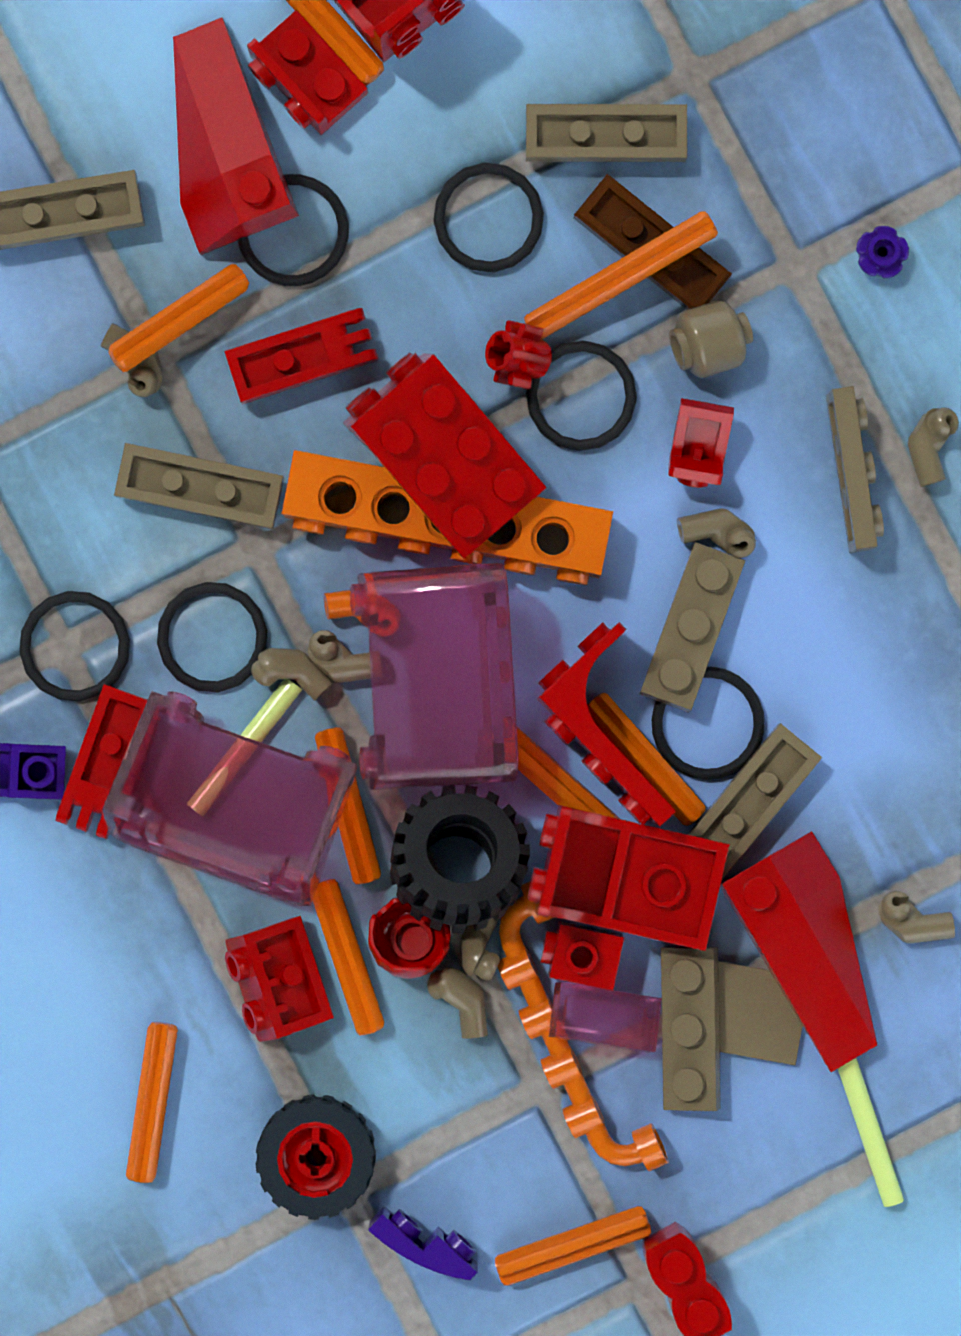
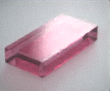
M557 982L554 987L549 1037L646 1053L656 1052L662 998L614 990L610 991L567 982Z

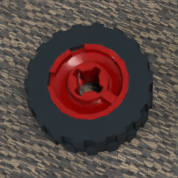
M313 1094L303 1096L300 1100L294 1101L293 1099L286 1103L283 1108L276 1111L269 1119L257 1143V1161L255 1166L256 1172L260 1174L262 1180L260 1185L264 1192H268L273 1198L272 1202L279 1208L280 1206L284 1207L289 1211L288 1214L296 1217L303 1215L307 1216L308 1219L319 1220L321 1216L331 1218L339 1215V1212L345 1208L350 1209L367 1190L376 1162L375 1139L372 1130L369 1131L366 1125V1119L361 1113L357 1114L352 1109V1105L345 1101L343 1103L336 1101L333 1096L314 1097ZM313 1145H319V1150L327 1156L325 1163L320 1166H313L306 1159V1153L312 1149Z

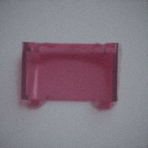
M486 563L358 574V584H351L350 607L352 616H361L363 626L368 627L374 735L370 736L367 747L360 748L359 764L362 779H369L370 790L514 782L518 773V743L509 593L504 565L502 563Z
M151 691L102 808L108 832L117 840L134 848L298 906H310L357 772V764L350 762V757L343 751L329 746H320L318 751H307L304 758L205 723L203 715L196 710L197 702L184 694L169 691L165 696Z

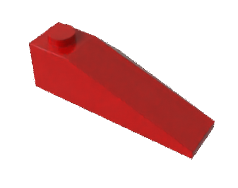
M223 17L174 36L180 205L200 255L233 243L241 237L253 235L298 217L299 213Z
M811 831L720 885L721 890L829 1071H835L877 1046L840 877L813 832Z

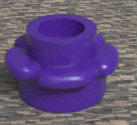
M877 226L873 232H865L859 238L856 245V252L859 254L858 264L862 271L869 276H881L885 279L894 277L901 272L903 268L902 263L909 256L907 241L903 237H899L894 228ZM884 247L887 250V256H879L878 249Z

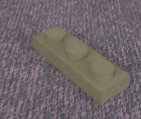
M526 104V162H686L687 104Z
M135 170L0 192V250L145 226L138 178Z
M854 386L835 388L826 395L848 549L849 553L868 551L878 546L876 537L884 535V524L880 505H871L868 484L876 482V470L872 452L863 451L861 431L868 429L866 405L863 398H855Z
M125 443L114 496L274 530L284 476Z
M697 542L694 543L639 692L640 695L688 713L692 710L746 560Z
M781 723L774 728L687 834L730 844L722 879L822 759L819 754Z
M665 946L661 948L663 1110L718 1111L721 1109L718 947H706V951L690 947Z

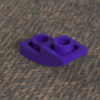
M0 743V797L62 800L64 795L66 746Z
M385 1206L369 1222L368 1231L396 1253L417 1265L436 1273L469 1281L478 1273V1263L472 1258L477 1251L455 1230L447 1235L442 1229L437 1227L423 1242L418 1237L422 1233V1229L409 1215L401 1209H398L393 1214Z

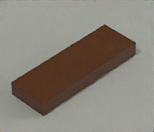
M609 174L603 178L573 217L622 258L673 228L670 223ZM698 247L647 278L685 309L689 310L710 303L731 277L732 273Z

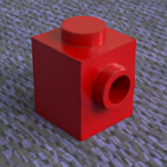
M559 921L556 933L546 932L540 963L549 964V978L613 991L624 937L622 934Z

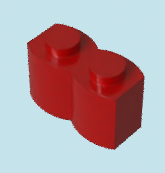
M674 1222L651 1234L649 1237L642 1239L643 1254L649 1273L657 1287L668 1296L672 1314L683 1336H721L731 1331L732 1319L728 1305L717 1283L706 1273L703 1258L690 1233L682 1225Z

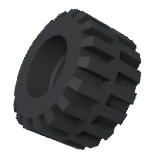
M455 785L443 786L441 796L436 797L432 791L422 795L418 807L412 803L405 811L403 822H399L395 832L390 857V877L392 885L397 884L398 887L396 896L402 905L409 903L412 906L411 916L418 921L423 916L431 919L429 927L441 931L442 924L452 925V933H464L467 925H473L475 931L486 928L491 918L497 922L506 914L508 906H513L528 869L530 844L524 843L527 831L523 822L519 824L514 822L517 812L510 804L503 809L497 806L500 796L491 791L488 792L486 798L477 796V786L466 785L464 793H456ZM446 837H465L473 840L484 849L489 858L491 868L484 877L469 883L453 882L445 879L434 870L427 856L428 849L435 842Z

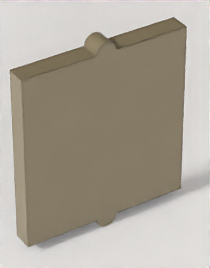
M718 961L720 1052L796 1065L803 1026L770 970Z

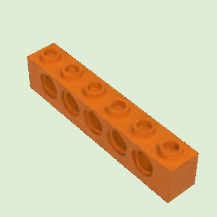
M294 450L281 514L285 518L293 519L292 529L323 535L325 526L345 529V539L376 545L378 536L399 540L397 549L407 552L429 555L431 546L452 550L451 560L482 565L483 556L505 560L503 569L507 571L535 575L537 566L557 570L556 580L578 585H588L589 577L599 578L602 574L613 511L536 497L510 519L515 527V535L511 541L498 545L487 539L469 556L463 559L444 536L433 528L431 521L385 467ZM337 486H348L356 493L354 507L344 514L334 513L326 505L328 493ZM389 496H400L410 506L408 516L398 524L386 523L379 516V506ZM547 526L559 527L567 536V548L556 555L544 553L537 544V534L539 531Z

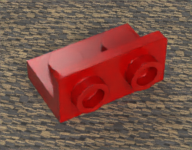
M297 10L262 41L258 42L254 38L247 44L249 55L253 60L247 65L248 68L266 89L269 90L274 85L279 88L288 98V101L283 104L284 108L303 129L311 124L322 135L368 94V88Z
M301 916L292 917L225 940L228 950L225 953L226 967L231 978L239 983L245 1002L242 1004V1016L248 1030L256 1035L259 1042L276 1040L334 1018Z

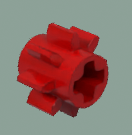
M508 320L506 321L505 331L500 330L492 334L486 345L485 359L488 366L496 371L493 378L494 382L528 390L531 389L532 379H539L545 376L551 364L552 353L549 344L541 340L543 328Z

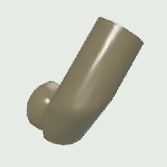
M112 323L104 336L101 347L109 351L110 345L129 333V331ZM155 352L127 371L129 378L127 382L128 388L134 395L148 397L160 389L163 373L158 352Z
M933 408L923 414L908 438V449L920 487L946 480L938 452L950 434L956 433L959 426L956 413L949 408Z
M719 508L677 518L678 533L683 544L709 538L724 551L737 558L749 556L756 547L753 529L727 509Z
M328 630L317 631L311 636L308 646L309 658L332 681L343 683L384 677L380 651L352 654L337 640L336 635Z
M268 648L259 653L258 660L251 667L252 676L259 684L271 686L278 679H294L314 701L334 683L314 665L306 653L299 649Z
M901 891L887 893L878 906V913L882 923L905 943L912 944L955 938V926L951 912L923 915L908 901L909 897Z
M493 918L489 919L486 928L475 931L473 925H467L461 938L463 970L472 977L475 974L485 981L492 979L500 962V957L496 953L485 950L497 924Z
M446 967L442 971L437 970L431 973L427 981L428 992L434 999L439 1000L442 998L459 1010L462 1038L469 1039L488 1036L484 992L481 986L459 969Z

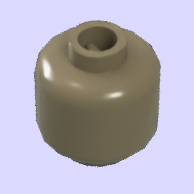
M718 300L680 313L676 320V328L671 329L669 332V339L674 358L680 369L683 371L689 369L694 376L707 378L741 366L746 358V345L753 342V333L750 322L744 312L736 314L727 302Z

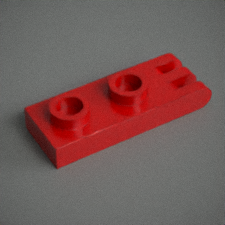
M363 308L353 309L224 351L241 404L256 401L379 360L376 349H367L355 354L353 349L354 346L372 340L369 328L349 334L346 326L358 324L366 319Z
M106 684L103 685L55 821L67 825L76 805L81 807L76 822V829L87 832L94 814L98 813L102 816L97 825L96 836L103 839L108 838L154 714L156 702Z

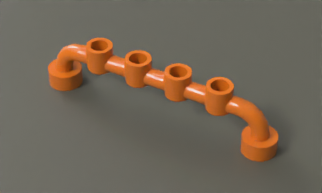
M529 881L521 886L524 896L517 899L513 906L509 905L506 914L501 917L499 937L506 957L500 959L497 967L507 989L512 990L520 986L528 1006L518 1010L527 1035L531 1040L542 1036L550 1055L540 1059L550 1086L555 1089L564 1085L572 1105L562 1109L567 1125L575 1139L586 1134L590 1145L597 1155L610 1164L626 1167L643 1163L648 1172L669 1163L668 1156L652 1123L632 1131L634 1143L628 1145L616 1143L608 1133L600 1108L595 1098L591 1095L583 1077L579 1061L565 1037L557 1012L544 990L536 965L521 938V925L528 917L533 915L538 925L555 918L543 917L535 913L536 903L530 902L527 899Z

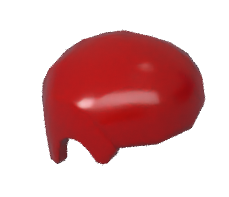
M393 898L376 914L371 916L369 921L368 947L377 965L391 975L406 979L422 977L432 972L445 959L450 949V926L442 924L441 931L430 928L431 919L423 916L420 921L416 920L410 915L412 906L409 903L402 905L398 898Z

